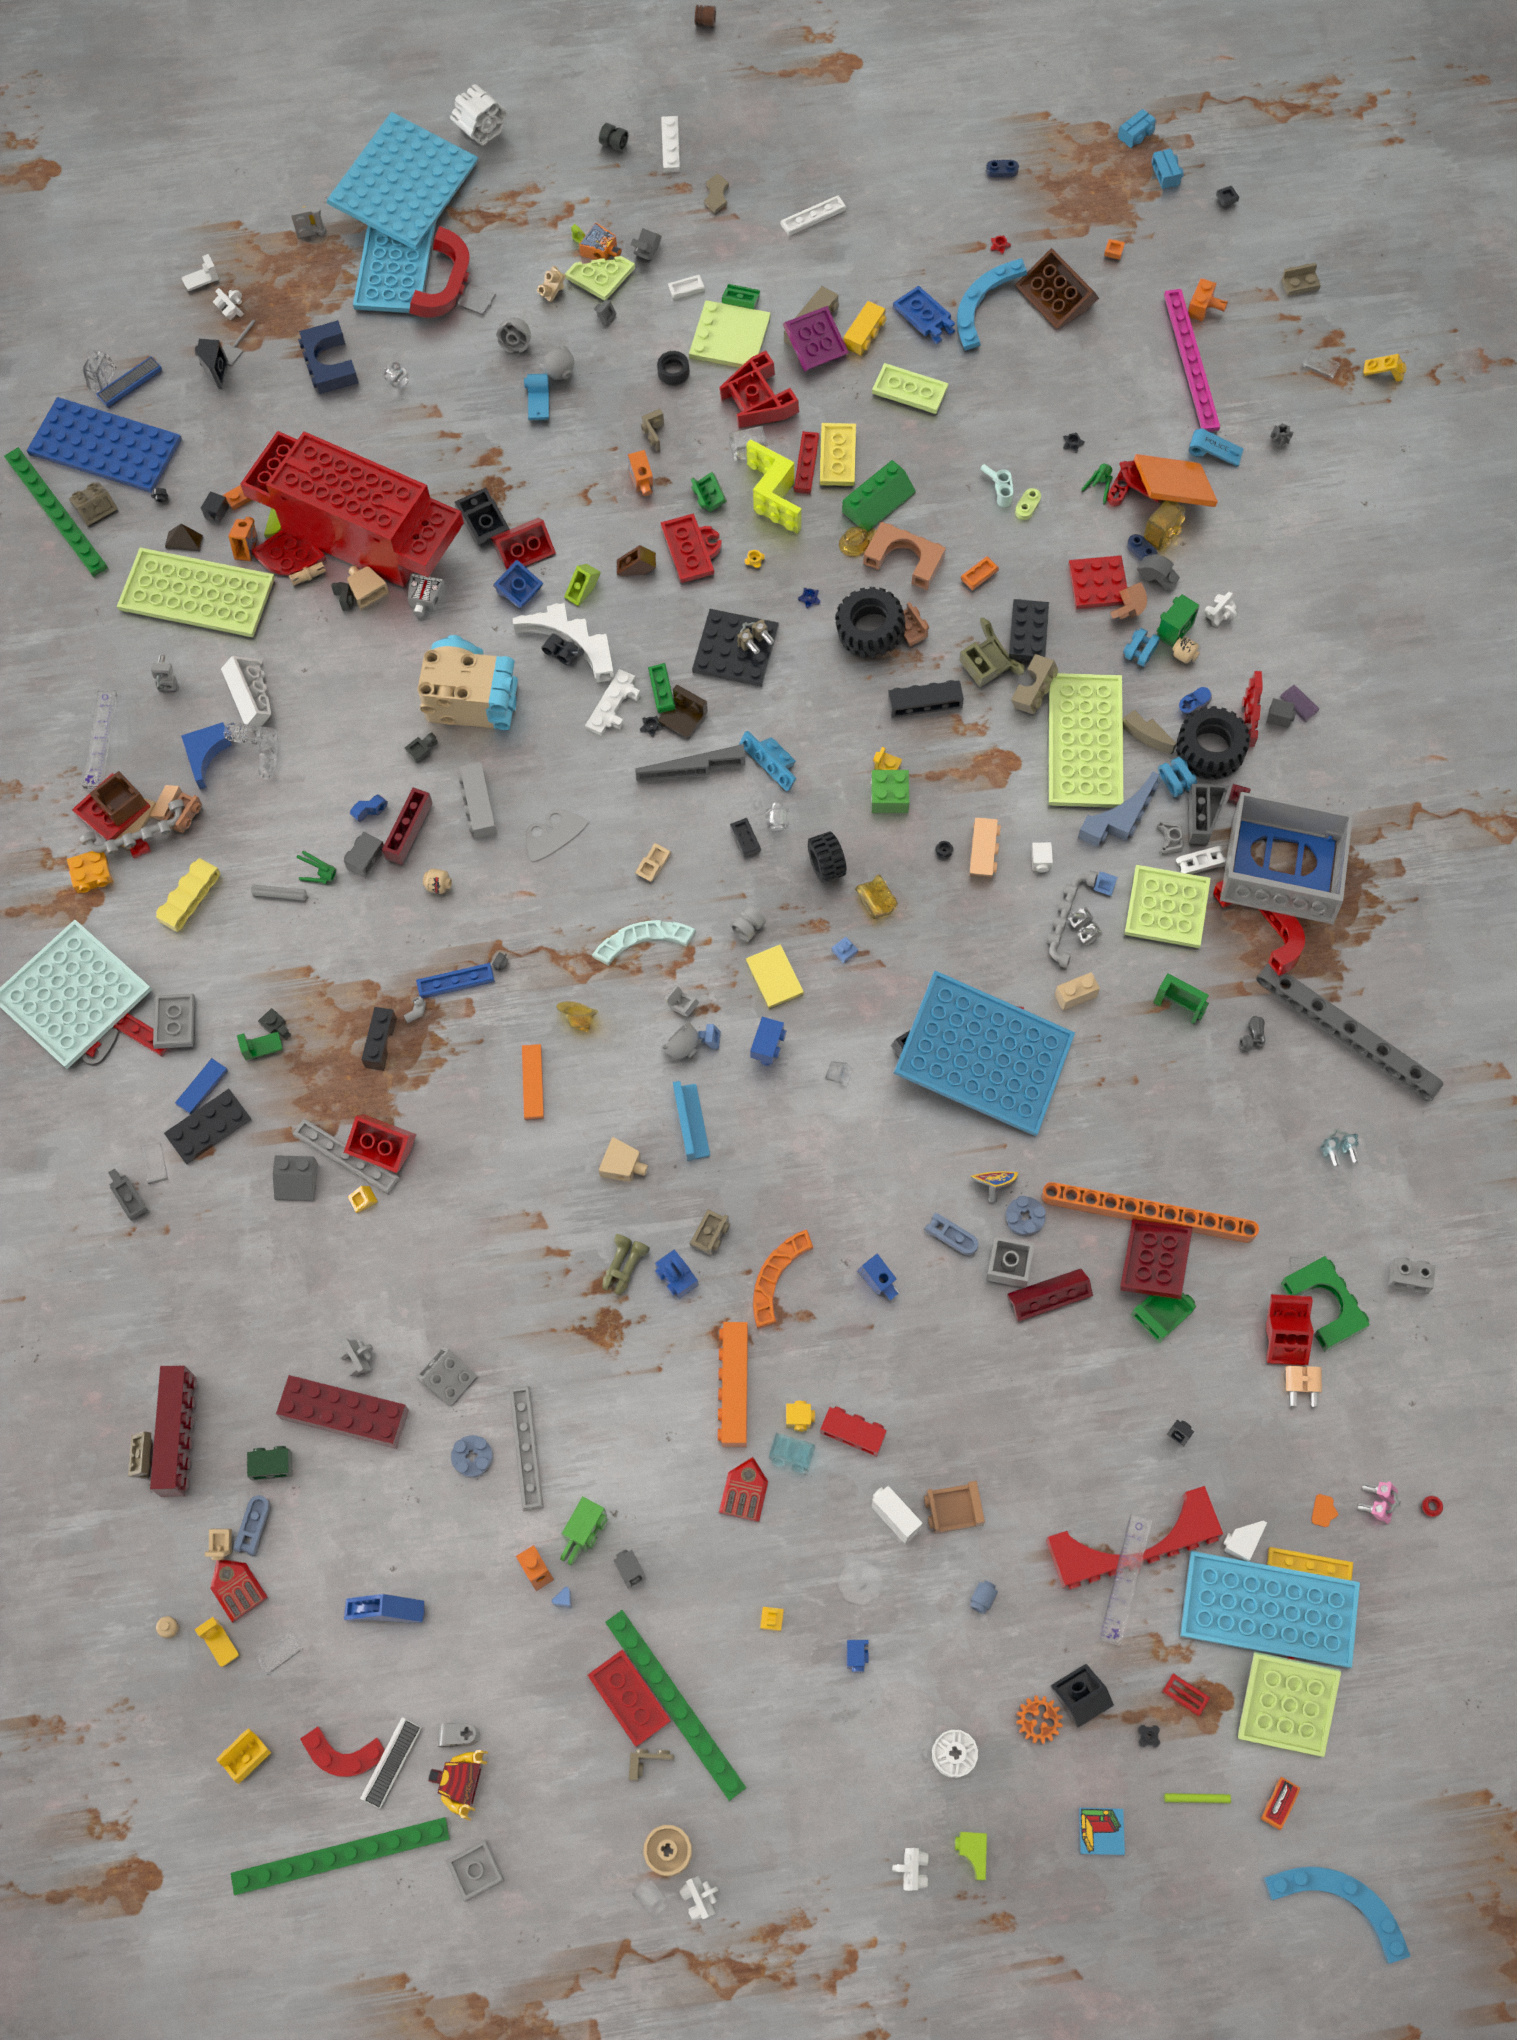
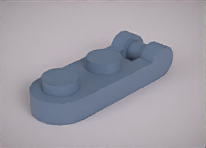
M934 1213L931 1223L927 1224L924 1228L926 1233L935 1236L964 1255H972L977 1251L978 1240L974 1235L937 1213ZM938 1225L944 1226L941 1231L937 1229Z
M257 1495L248 1502L235 1541L234 1551L248 1552V1555H256L258 1543L270 1510L269 1501L265 1497ZM245 1537L251 1538L250 1544L244 1542Z

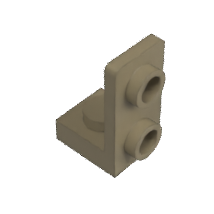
M661 409L643 415L641 424L643 433L648 435L650 445L654 446L657 451H660V440L653 428H658L664 424V416Z
M636 1749V1753L630 1752L629 1781L639 1782V1777H643L644 1763H640V1759L674 1761L675 1756L670 1755L668 1750H657V1754H650L648 1749Z

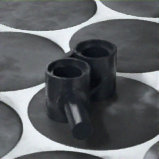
M554 633L550 635L541 647L546 655L557 659L567 666L570 665L576 656L584 655V649L578 648L569 641L565 643L560 636Z

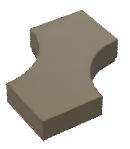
M719 173L706 181L709 195L704 200V204L714 214L727 206L724 192L728 189L729 182Z

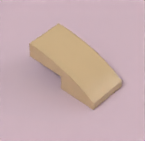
M654 843L647 857H644L635 874L652 882L672 852Z

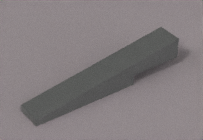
M744 744L635 768L636 780L645 781L709 775V769L745 766Z

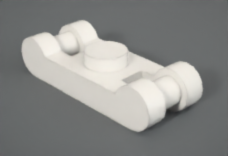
M1216 846L1180 856L1176 859V862L1182 869L1181 873L1192 875L1208 869L1226 866L1227 858L1222 854L1224 852L1222 846ZM1192 862L1193 866H1188L1187 863Z

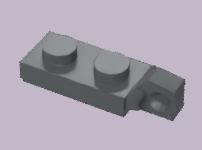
M115 1168L109 1171L108 1174L113 1180L109 1184L111 1186L110 1189L128 1218L132 1221L148 1211L126 1175L121 1177Z

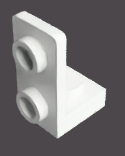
M209 254L202 256L204 264H202L203 269L182 277L187 291L219 280Z

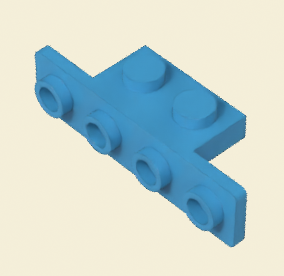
M746 731L739 745L744 744V750L786 791L791 790L796 777L788 768L793 767L796 760L772 737L760 742L749 731Z

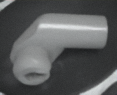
M422 997L414 998L413 1011L403 1015L407 1023L423 1016L426 1003Z

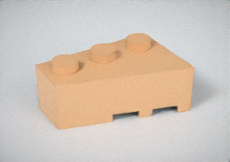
M975 817L969 876L992 878L993 873H996L997 862H994V855H998L999 843H996V836H1000L1001 825H997L998 819Z

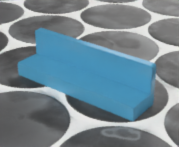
M680 1081L673 1082L687 1161L709 1157L710 1151L697 1085L681 1086Z

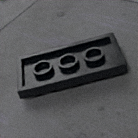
M1013 600L1009 646L1010 659L1032 661L1035 654L1045 657L1049 602Z
M228 1088L164 1132V1134L187 1165L252 1119Z

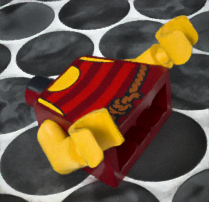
M477 1750L453 1757L450 1762H445L443 1771L431 1769L428 1782L439 1784L438 1794H441V1801L451 1812L460 1815V1817L468 1821L471 1820L468 1817V1812L470 1810L475 1811V1808L472 1806L483 1767L481 1764H487V1761L482 1760V1756L488 1754V1751Z

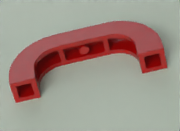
M440 226L434 238L433 250L449 256L454 266L445 289L440 293L427 294L415 290L410 302L409 313L419 317H438L452 310L457 303L459 295H463L465 289L463 284L468 282L470 275L468 272L470 255L465 242L454 232Z
M1222 880L1216 883L1213 896L1224 908L1233 903L1220 901ZM1258 909L1284 941L1285 945L1272 951L1268 961L1277 975L1281 976L1292 970L1298 963L1305 945L1304 930L1295 916Z

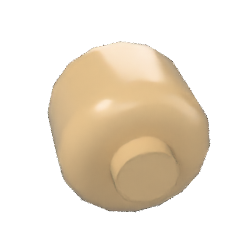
M165 1616L157 1622L156 1631L161 1637L170 1639L178 1633L179 1624L174 1618Z

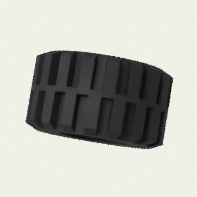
M831 831L808 839V853L813 869L823 883L846 875L847 866L842 847L837 837Z

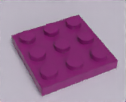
M828 306L791 319L783 324L804 371L849 353Z

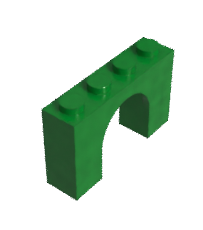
M1326 1256L1286 1276L1281 1282L1288 1295L1300 1296L1312 1289H1324L1333 1294L1337 1299L1340 1307L1338 1319L1318 1329L1314 1334L1324 1352L1361 1333L1370 1325L1367 1314L1360 1310L1356 1297L1349 1293L1345 1280L1338 1276L1335 1271V1265Z

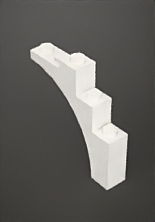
M564 603L547 606L548 612L546 613L539 612L533 615H521L512 618L515 633L530 632L546 635L554 633L565 642H572L578 648L584 649L583 656L591 666L596 682L613 680L614 673L607 635L596 634L589 637L585 619L567 621Z

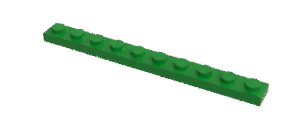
M18 447L5 454V460L90 574L94 577L107 569L106 563Z
M619 1611L605 1622L730 1802L747 1787L624 1611Z
M443 1817L231 1872L234 1896L451 1840L447 1818Z

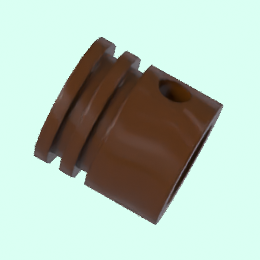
M696 5L695 25L699 23V25L703 24V26L714 27L716 6L704 5L703 7V5Z

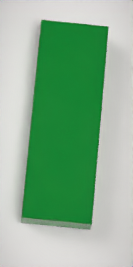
M662 663L648 667L658 714L676 709L666 664Z

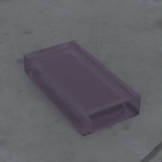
M1292 685L1280 696L1283 701L1295 703L1293 710L1305 722L1319 712L1320 708L1295 685Z

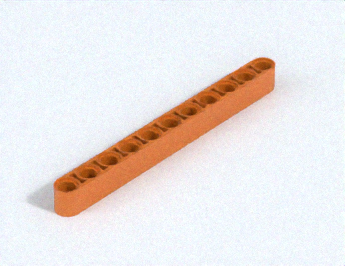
M1056 1182L1047 1183L1041 1194L1043 1202L1052 1206L1130 1221L1138 1219L1193 1227L1192 1233L1244 1243L1252 1242L1259 1232L1258 1224L1248 1219ZM1049 1190L1054 1191L1056 1196H1048L1046 1192ZM1072 1194L1076 1199L1068 1200L1066 1195ZM1092 1198L1095 1204H1088L1085 1199ZM1112 1202L1115 1207L1109 1208L1105 1203ZM1125 1206H1132L1134 1208V1211H1127ZM1145 1210H1152L1154 1212V1215H1147L1145 1213ZM1165 1213L1172 1214L1174 1219H1167ZM1190 1217L1194 1223H1187L1184 1218ZM1204 1221H1211L1213 1227L1206 1226ZM1224 1225L1232 1226L1233 1231L1226 1230ZM1249 1228L1250 1230H1252L1253 1234H1246L1244 1229Z

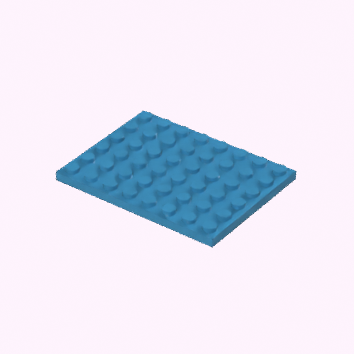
M934 971L893 1074L1033 1136H1037L1075 1032L938 971Z

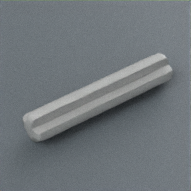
M255 884L251 887L253 896L305 900L307 896L305 889Z

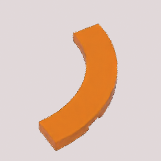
M807 1229L786 1239L764 1262L756 1280L753 1296V1311L757 1329L776 1323L773 1298L777 1282L783 1271L793 1260L813 1249Z

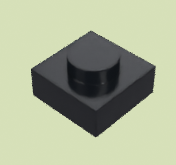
M1232 185L1216 192V196L1223 207L1239 201V196Z

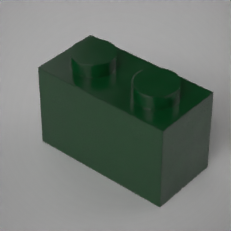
M275 1446L274 1450L254 1448L252 1452H247V1477L251 1481L293 1477L292 1452L286 1446Z

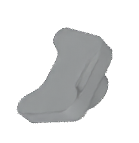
M1159 822L1157 829L1165 836V844L1161 846L1159 853L1167 855L1181 852L1184 847L1182 826L1175 823Z

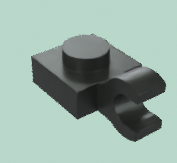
M431 732L423 740L417 737L404 748L417 763L431 752L429 747L435 746L438 741Z
M272 1008L258 1020L259 1024L270 1034L278 1032L285 1040L291 1035L284 1026L286 1023L285 1019Z

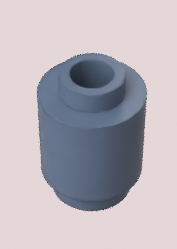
M986 1580L984 1583L979 1582L970 1600L972 1602L970 1607L982 1614H985L987 1610L989 1611L998 1593L995 1589L996 1586Z

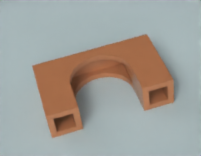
M881 522L864 553L863 564L880 570L885 558L891 551L899 548L909 549L920 560L912 574L911 584L928 590L945 558L946 547L939 543L928 541L924 537L913 535L907 530L896 528L892 524Z

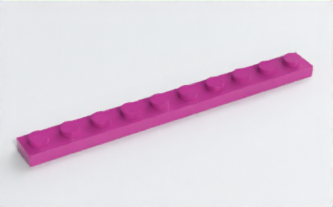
M1182 289L1167 290L1164 292V298L1200 426L1208 432L1219 431L1220 423Z

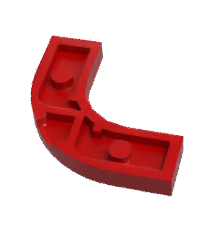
M319 1726L300 1738L311 1759L319 1768L329 1774L340 1777H354L368 1772L378 1765L385 1751L379 1738H375L351 1754L339 1753L330 1745Z

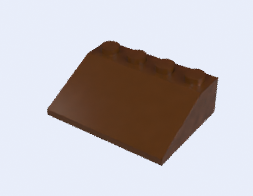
M1053 248L1027 272V275L1023 276L1015 284L1057 330L1086 312L1099 299L1091 287Z

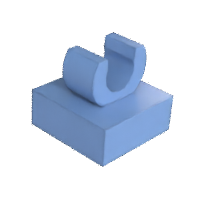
M1100 871L1094 890L1111 896L1118 877Z
M844 937L831 948L832 952L843 964L858 953V949L847 937Z
M707 1024L706 1031H698L699 1039H702L701 1042L706 1043L711 1049H719L721 1031L714 1024Z

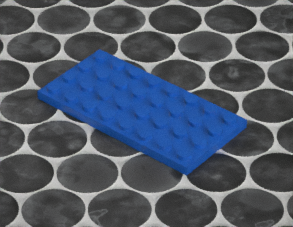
M57 397L26 451L28 455L152 493L182 438L177 433Z

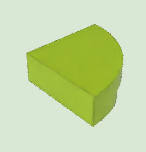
M576 224L571 227L572 239L580 244L586 235Z

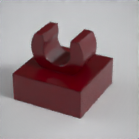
M1233 784L1227 803L1237 805L1241 792L1250 793L1251 789Z

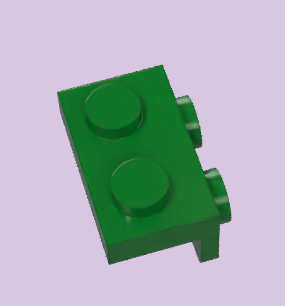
M713 472L698 481L694 477L690 479L693 484L691 488L698 495L699 499L697 501L702 509L705 508L707 511L712 512L727 502Z

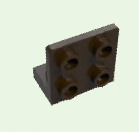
M676 684L673 688V699L676 709L663 712L658 722L683 737L689 738L708 712L707 701Z

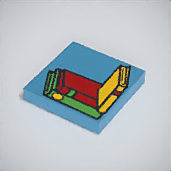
M1079 1808L1080 1854L1125 1855L1123 1809Z

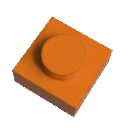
M1109 239L1104 256L1120 260L1125 242Z

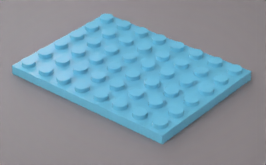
M391 112L327 198V204L416 250L478 162V157Z

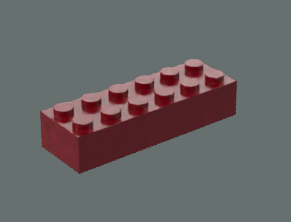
M185 1365L160 1366L150 1489L160 1497H185V1491L189 1489L187 1470L190 1469L191 1460L188 1457V1452L192 1448L190 1429H193L194 1419L191 1417L192 1409L195 1408L193 1389H196L197 1379Z
M289 1375L276 1415L281 1420L397 1449L409 1409L405 1404Z

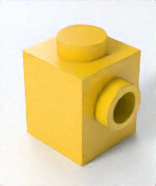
M795 1401V1404H786V1428H794L798 1432L807 1431V1428L811 1429V1422H815V1410H811V1404H807L806 1401Z

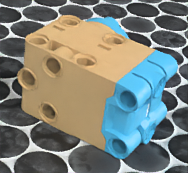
M449 635L447 638L434 642L431 649L424 654L418 684V694L421 701L420 710L424 713L426 720L432 723L509 730L512 714L516 710L518 678L513 675L514 659L507 656L483 655V649L457 635Z

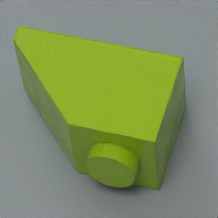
M589 564L576 566L564 598L580 606L595 588L601 572Z

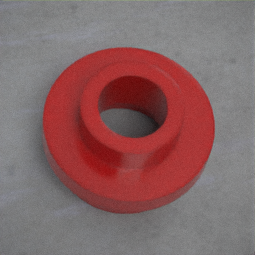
M1428 1496L1422 1501V1510L1429 1517H1437L1443 1511V1503L1436 1496ZM1429 1503L1434 1504L1435 1510L1429 1508Z

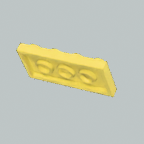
M822 423L820 485L854 486L856 424Z

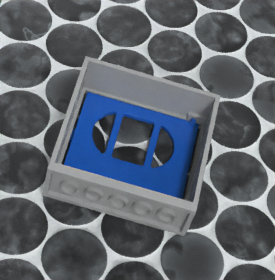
M1241 792L1232 820L1220 901L1334 925L1343 903L1353 815ZM1265 837L1267 841L1263 867H1260L1253 860L1250 850L1255 841ZM1273 839L1298 844L1294 875L1269 870ZM1335 842H1337V843H1336V851H1335V860H1334L1333 876H1332V884H1331V893H1330L1329 890H1330V882H1331V874H1332V866H1333L1334 849H1335ZM1304 846H1307L1314 853L1317 866L1310 874L1301 876Z

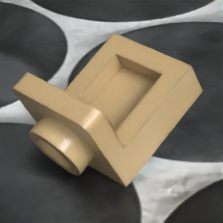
M232 1528L209 1529V1551L205 1552V1557H211V1560H224L225 1556L232 1554Z

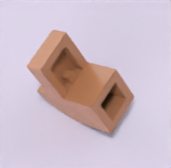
M1142 582L1120 591L1119 593L1125 605L1111 611L1110 614L1113 619L1119 617L1120 620L1129 615L1130 618L1140 615L1147 605V594Z

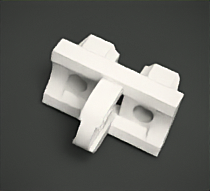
M905 1848L904 1865L892 1866L893 1872L904 1873L903 1890L918 1891V1889L928 1886L927 1875L918 1874L919 1866H927L928 1853L919 1851V1848Z

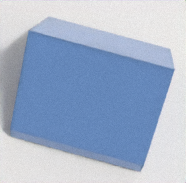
M565 1586L552 1599L551 1602L555 1607L572 1608L571 1591L568 1587Z

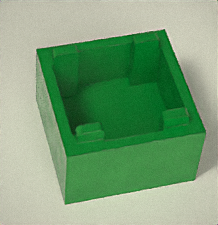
M1183 594L1179 598L1175 597L1173 600L1174 604L1170 609L1160 615V625L1156 630L1158 632L1157 636L1161 637L1160 640L1172 648L1179 638L1182 639L1192 628L1200 606Z

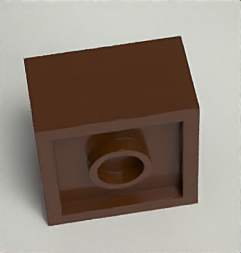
M120 771L89 793L97 806L117 827L147 805L141 793Z

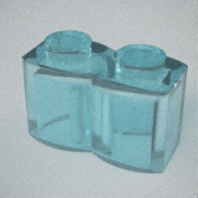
M776 1433L770 1450L769 1460H772L773 1465L784 1467V1464L792 1466L791 1470L803 1473L804 1471H809L816 1446L806 1441Z

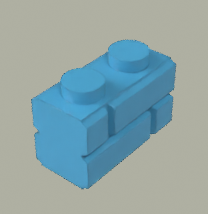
M1141 109L1119 127L1118 138L1130 148L1136 144L1139 145L1144 137L1152 135L1155 131L1156 119L1144 109Z
M1171 149L1164 150L1163 152H1154L1151 164L1161 188L1165 189L1170 186L1180 185L1184 173L1182 167L1179 168L1177 155H1174Z

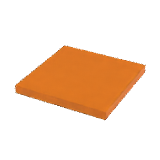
M1140 454L1135 455L1134 461L1151 499L1216 507L1218 501L1201 463Z

